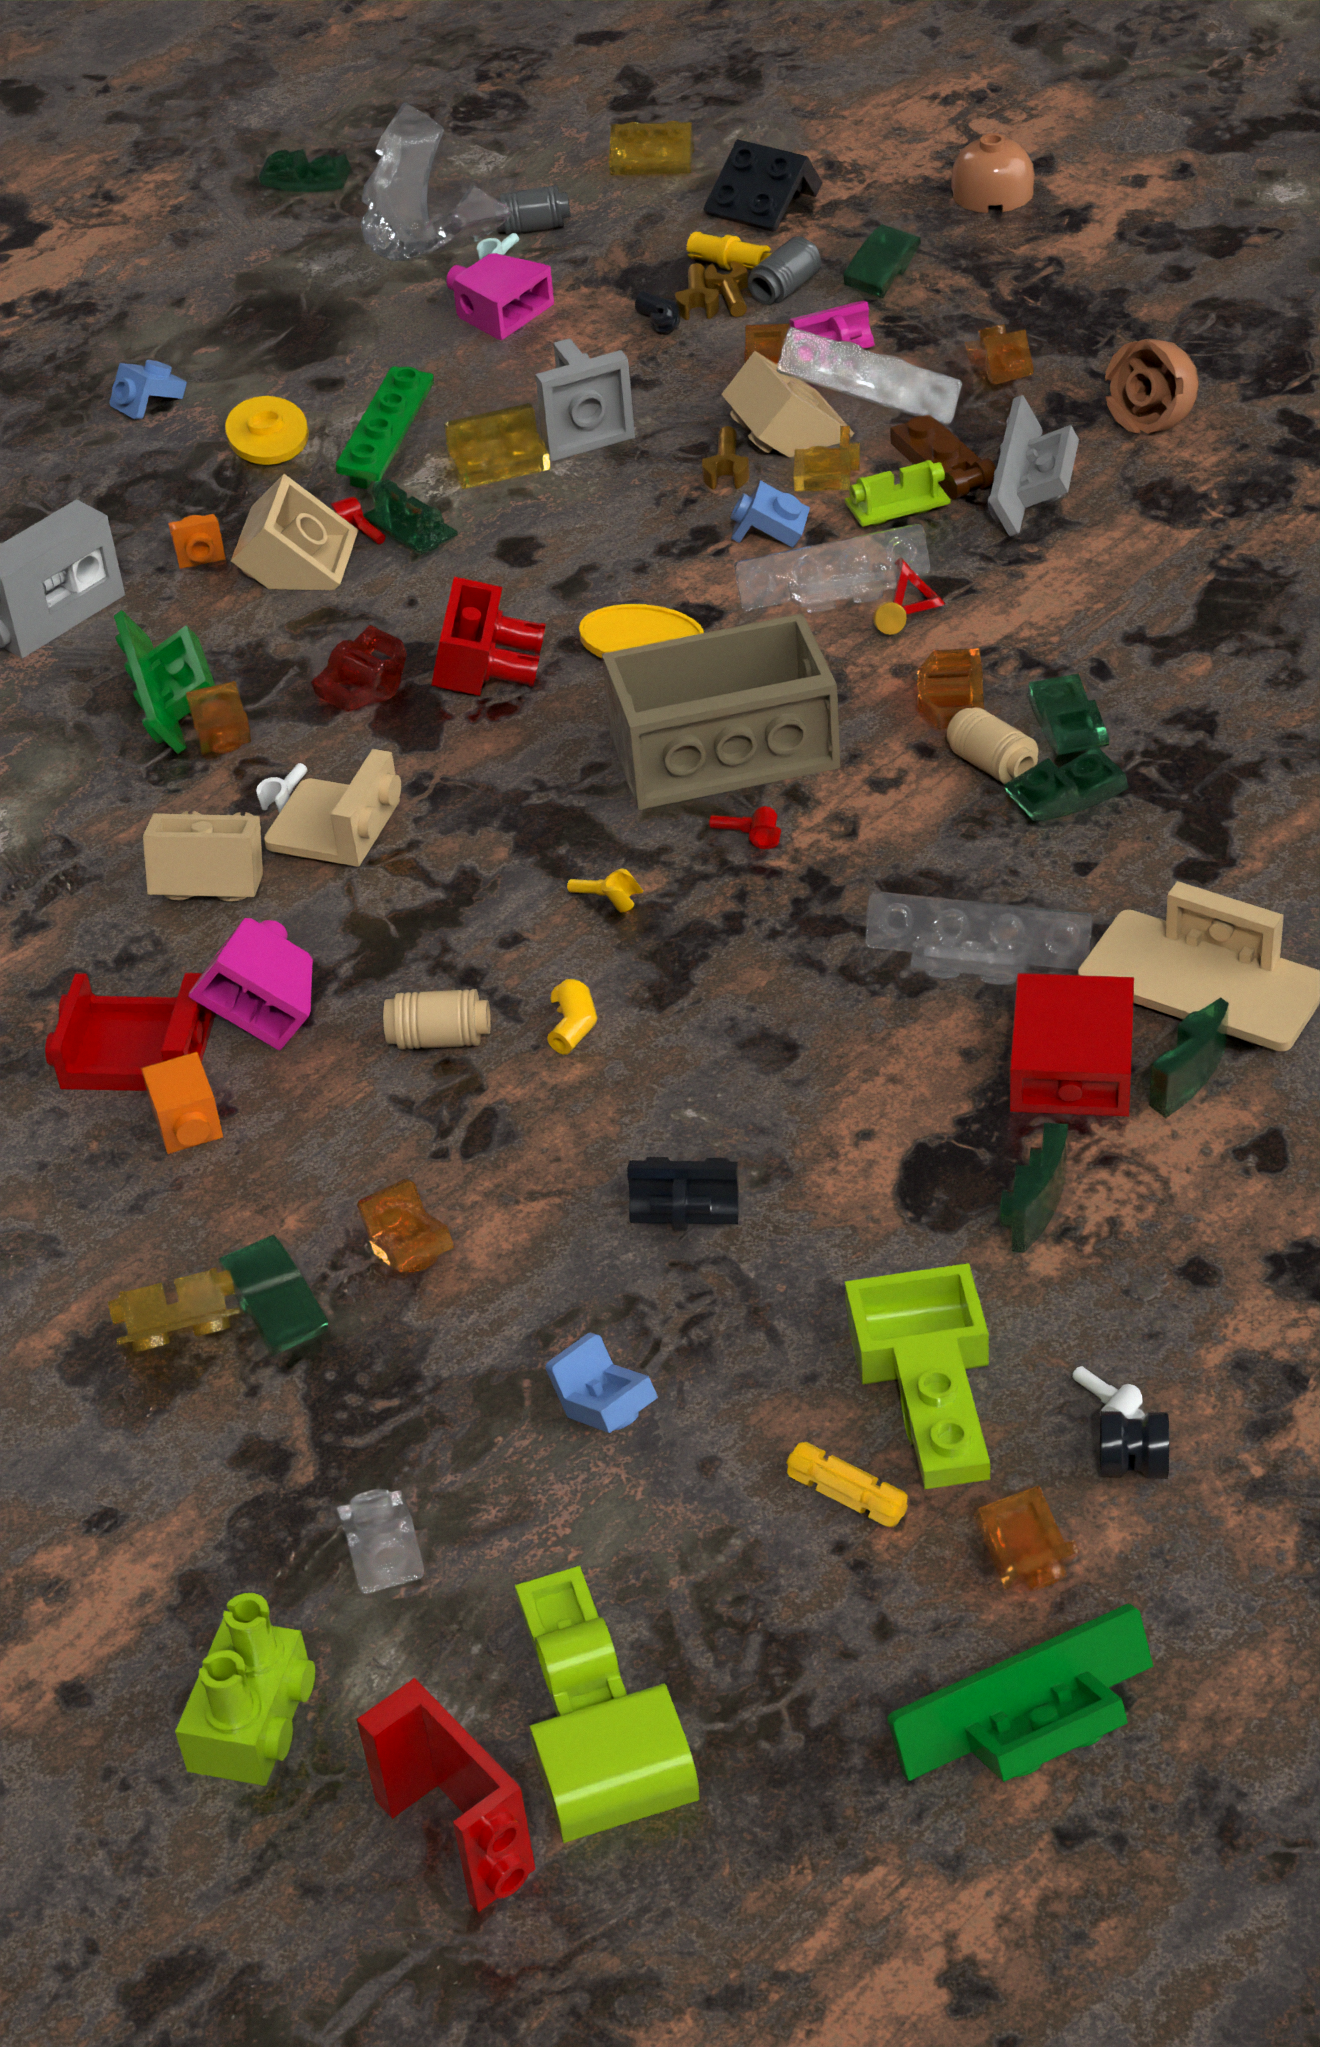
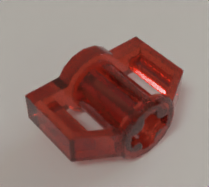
M371 625L354 641L350 639L343 640L332 650L327 667L311 681L316 696L347 712L375 701L379 703L386 702L396 693L401 683L407 656L403 642ZM377 650L392 657V660H381L370 654ZM351 683L359 688L350 691L339 684L346 685Z

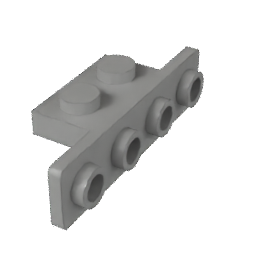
M1023 395L1013 398L1010 415L1007 418L1004 440L1000 446L1001 452L997 469L994 471L991 494L988 496V508L995 522L1002 523L1009 536L1020 533L1025 508L1040 502H1054L1065 493H1068L1079 438L1071 425L1042 435V428Z

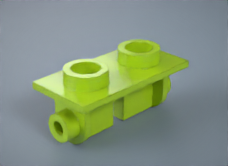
M926 460L922 463L899 468L900 483L894 485V475L891 471L858 478L856 484L849 486L850 497L844 498L845 504L862 527L883 524L890 519L913 513H925L932 508L951 504L950 498L938 484V482L945 479L942 464L940 462L933 464L931 460Z

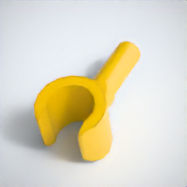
M623 868L614 871L606 879H570L567 883V889L570 893L607 896L619 912L631 910L634 907V902L629 896L640 894L644 891L634 877Z

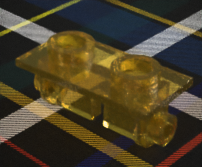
M213 1267L207 1271L174 1279L179 1302L168 1305L162 1282L118 1292L119 1298L108 1301L113 1325L126 1322L128 1333L117 1336V1345L131 1341L133 1352H139L170 1343L168 1332L192 1326L194 1336L230 1328L228 1316L240 1313L238 1305L226 1308L224 1301L225 1296L235 1294L230 1270L217 1273L216 1267Z

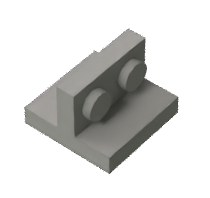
M570 338L553 343L556 368L535 374L544 454L550 462L635 438L629 363L622 350L590 359L587 353H581Z

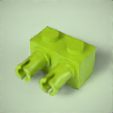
M243 1593L235 1596L227 1603L229 1611H224L223 1613L224 1617L208 1655L202 1662L203 1667L202 1669L199 1668V1676L175 1733L187 1772L266 1786L276 1760H284L289 1752L293 1736L292 1719L299 1702H307L312 1693L315 1681V1664L313 1661L308 1660L300 1630L272 1626L267 1601L261 1595Z

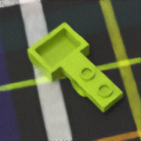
M966 1263L845 1281L848 1326L861 1383L864 1385L898 1380L905 1430L909 1444H914L924 1489L990 1480V1460L965 1370L989 1366V1333L970 1264Z
M573 1567L515 1585L517 1601L557 1717L529 1725L532 1752L563 1843L700 1800L698 1778L692 1754L666 1684H660L627 1695L620 1676L610 1633L604 1619L598 1616L581 1567Z

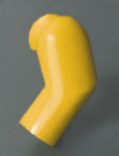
M566 979L561 984L555 986L550 997L551 1003L559 1002L560 1006L556 1010L563 1014L564 1018L548 1034L547 1039L550 1046L556 1052L563 1055L569 1054L597 1022V1014L589 988L581 981L575 979Z

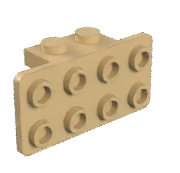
M1179 881L1175 883L1168 893L1166 921L1134 910L1121 911L1078 970V975L1134 977L1133 1003L1276 1051L1291 1049L1320 1004V970L1280 958L1283 914Z

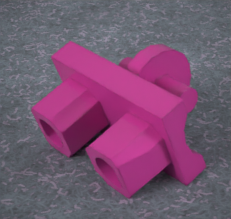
M864 300L789 319L796 363L800 365L875 346L869 325L868 302Z

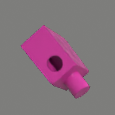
M493 253L488 254L469 268L454 265L447 275V286L450 290L454 291L456 313L459 318L501 341L554 305L551 267L546 264Z
M244 918L217 951L191 989L188 997L280 1051L310 1015L313 959L308 952L287 940V930L279 922L265 920L258 923L252 918Z

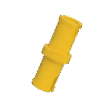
M698 231L690 235L686 248L687 252H690L688 254L689 258L718 263L720 268L731 270V261L742 264L747 270H752L772 254L769 253L771 248L767 245L741 242L740 238L734 235H725L722 238Z

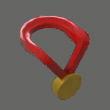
M902 557L894 563L900 572L893 602L881 603L873 614L874 625L884 634L892 635L900 632L906 624V614L946 604L939 595L918 577ZM908 580L927 600L902 605Z

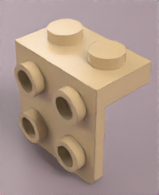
M372 749L350 785L312 778L301 781L264 836L267 850L359 867L400 802L401 779L399 775L395 774L392 752Z

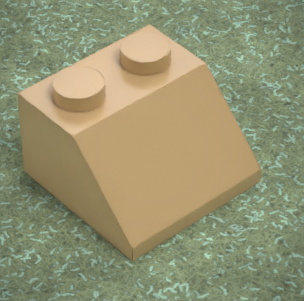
M756 351L753 352L721 394L733 408L730 416L745 429L751 431L748 435L749 439L767 453H770L774 448L790 458L848 441L854 434L815 388Z
M283 474L251 506L231 562L237 565L244 574L256 579L268 589L335 590L341 584L358 529L286 474Z

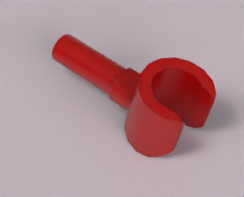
M348 497L331 503V507L338 515L358 530H361L378 545L385 541L386 536L363 516L361 505L356 497Z
M759 807L754 811L752 817L711 815L709 819L710 828L749 833L751 843L760 849L775 848L780 841L781 829L776 826L777 814L771 807Z

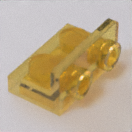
M668 121L666 123L640 124L628 122L626 124H611L610 175L691 173L692 153L695 150L692 122Z
M530 403L444 423L448 460L462 490L551 469L549 453L537 432L535 411Z

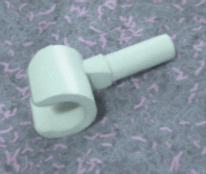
M512 233L502 242L496 238H487L480 241L477 245L479 260L488 254H506L519 241L518 235Z

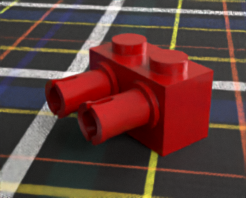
M454 577L440 635L431 686L480 696L483 681L488 682L489 677L534 687L546 623H536L503 616V610L498 609L503 587ZM496 645L534 652L537 655L533 656L496 648Z

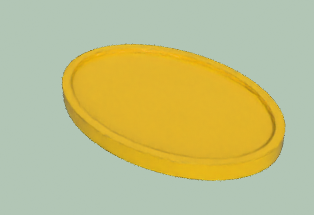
M258 396L239 403L231 410L225 423L226 436L231 449L239 457L255 464L273 465L291 460L304 449L309 437L307 421L301 409L294 403L275 396Z
M621 604L600 608L586 615L579 624L582 644L587 650L602 658L603 653L704 633L701 625L691 617L669 608L646 604Z

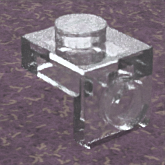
M386 1489L369 1490L353 1497L350 1501L351 1504L337 1508L342 1530L351 1554L358 1586L362 1593L368 1594L421 1579L424 1576L425 1570L412 1517L401 1490L389 1493Z

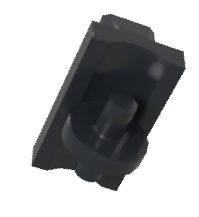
M647 1157L645 1160H629L627 1177L629 1183L630 1223H673L674 1231H687L689 1223L738 1224L740 1216L738 1162L729 1161L728 1158H706L705 1161H670L668 1157Z

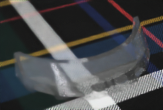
M409 103L402 104L382 134L375 150L376 153L381 155L378 166L366 182L362 196V202L368 205V211L361 220L365 242L371 246V250L389 261H403L471 245L496 230L513 214L509 207L475 185H472L458 205L448 215L440 213L431 219L429 218L427 206L429 177L444 129L438 122Z

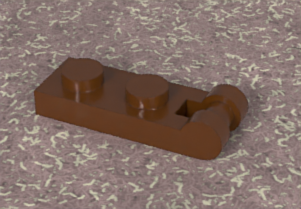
M931 414L914 417L908 422L890 428L891 444L912 464L922 463L926 460H931L933 464L938 462L942 464L945 479L938 482V484L951 499L954 500L968 495L971 488L985 489L993 485L996 467L991 459H980Z

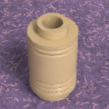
M979 707L965 708L959 711L948 725L947 740L951 750L1005 785H1016L1027 779L1034 772L1038 762V745L1036 741Z
M467 989L463 991L396 993L395 999H385L383 1020L387 1044H397L399 1050L407 1048L420 1049L421 1047L479 1046L481 1034H490L491 1014L489 1001L479 1000L477 989H471L470 991Z

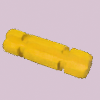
M808 1442L798 1443L794 1451L789 1454L786 1462L788 1465L787 1474L804 1485L810 1487L813 1486L814 1482L817 1483L816 1491L861 1514L865 1513L866 1509L869 1510L868 1517L886 1527H895L901 1517L905 1515L908 1508V1495L901 1489L887 1482L881 1483V1486L876 1485L879 1478L833 1455L829 1456L828 1460L825 1459L826 1451Z

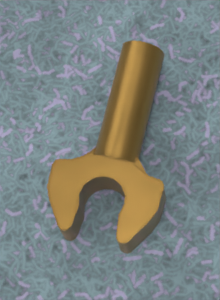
M731 261V273L719 274L714 265H709L704 272L706 288L717 289L719 294H723L732 316H743L747 311V306L740 290L748 287L746 267L738 262Z
M695 263L689 267L688 289L675 293L680 317L684 320L690 319V310L696 307L705 308L708 319L712 318L719 311L718 290L706 288L704 279L705 268L701 264Z
M725 426L719 431L717 455L702 459L703 481L711 489L717 488L718 478L723 475L734 477L736 489L741 488L749 480V458L736 455L737 432L731 426Z

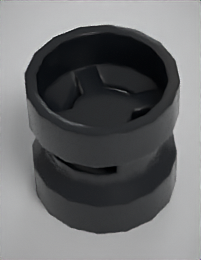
M1101 1411L1100 1476L1121 1478L1128 1470L1142 1472L1147 1478L1168 1479V1412H1147L1142 1418L1128 1419L1121 1411Z

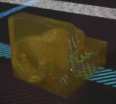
M840 426V448L813 446L807 449H795L794 491L849 490L851 471H860L859 442H850V426Z

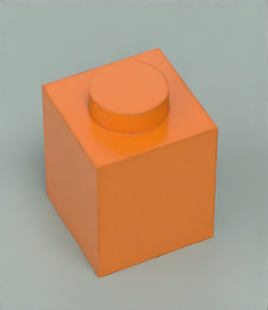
M197 1052L141 1068L151 1109L167 1154L223 1138L215 1098Z

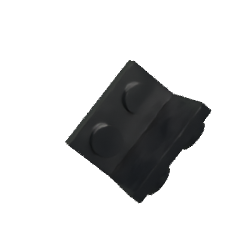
M737 139L704 205V211L709 216L774 232L777 230L792 197L798 196L800 193L816 197L823 182L808 156Z

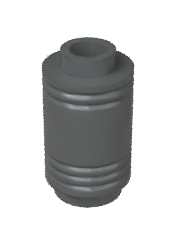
M558 185L511 193L507 192L506 194L501 193L500 198L493 199L498 233L506 232L507 236L512 233L521 234L522 232L528 233L553 229L554 227H564L563 218L571 217L567 192L559 193Z
M795 236L751 270L748 286L753 297L765 305H770L773 302L779 304L819 272L821 258L817 247L806 238Z

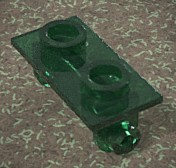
M380 480L372 486L371 494L374 499L375 508L363 514L368 522L420 555L436 549L442 543L458 535L457 530L444 523L439 509L428 506L413 496L407 498V492L399 488L392 480Z

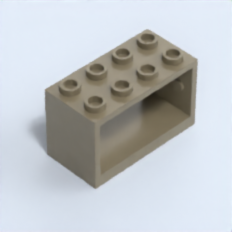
M803 613L602 654L610 737L638 810L840 768L837 684Z

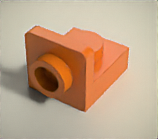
M214 514L205 516L191 515L183 518L181 521L168 523L179 569L226 560L218 519Z

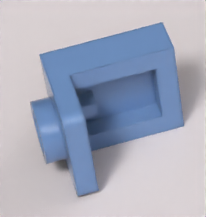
M146 360L145 366L119 363L116 379L112 387L110 406L133 419L141 420L144 417L149 395L183 399L187 382L171 374L172 367L158 361Z
M760 481L751 496L743 493L737 501L730 516V519L736 522L731 539L740 543L752 525L794 548L803 534L810 507L802 504L793 495L782 493Z
M587 1333L548 1361L545 1366L567 1418L608 1433L633 1423L637 1419L639 1411L658 1398L649 1376L614 1365L601 1336L594 1333Z

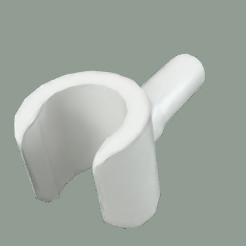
M298 763L284 780L278 777H271L263 780L257 786L256 792L262 810H267L268 806L275 801L279 813L289 800L293 788L307 773V768L304 764Z
M1083 1366L1075 1369L1073 1379L1106 1404L1101 1411H1121L1128 1419L1142 1418L1145 1415L1142 1410L1138 1409L1142 1404V1394L1135 1385L1125 1384L1118 1390L1114 1386L1102 1381Z

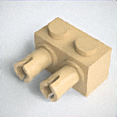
M184 811L181 814L153 813L143 834L148 895H164L171 900H185L193 896H217L220 900L230 902L240 901L247 897H255L263 876L260 816H254L245 812V816H241L240 812L234 815H202L196 811H193L192 814H188V811Z

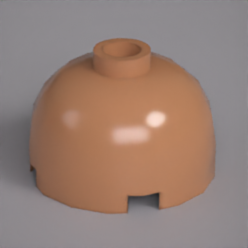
M998 133L985 134L980 139L971 142L963 148L954 162L951 177L953 199L955 203L963 208L981 213H988V205H1002V212L1024 206L1032 199L1034 194L1035 175L1033 163L1024 147L1013 140L1005 138Z
M1144 339L1124 344L1113 355L1106 370L1105 381L1111 380V396H1106L1107 406L1116 422L1129 432L1140 433L1141 430L1150 434L1177 426L1188 416L1198 397L1199 379L1197 369L1190 356L1173 342Z

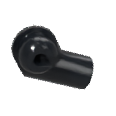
M645 291L637 296L635 302L636 311L650 316L655 330L660 333H670L679 326L680 311L676 301Z

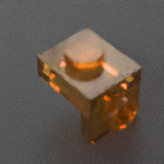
M790 323L745 325V363L753 352L756 351L791 373Z
M999 324L978 330L979 339L965 342L969 360L985 358L991 384L1029 376L1034 372L1025 329L1006 331L1005 324Z
M235 681L186 692L189 710L202 754L213 751L215 753H229L237 750L243 744L251 743L249 721L246 712L243 710Z
M403 1179L360 1199L357 1203L375 1256L400 1273L426 1269L438 1260L437 1255L454 1248L447 1225L425 1212L416 1185L409 1179Z
M1040 1485L982 1506L973 1514L1005 1589L1026 1582L1030 1592L1057 1583L1068 1576L1064 1567L1080 1553L1075 1539L1064 1542Z

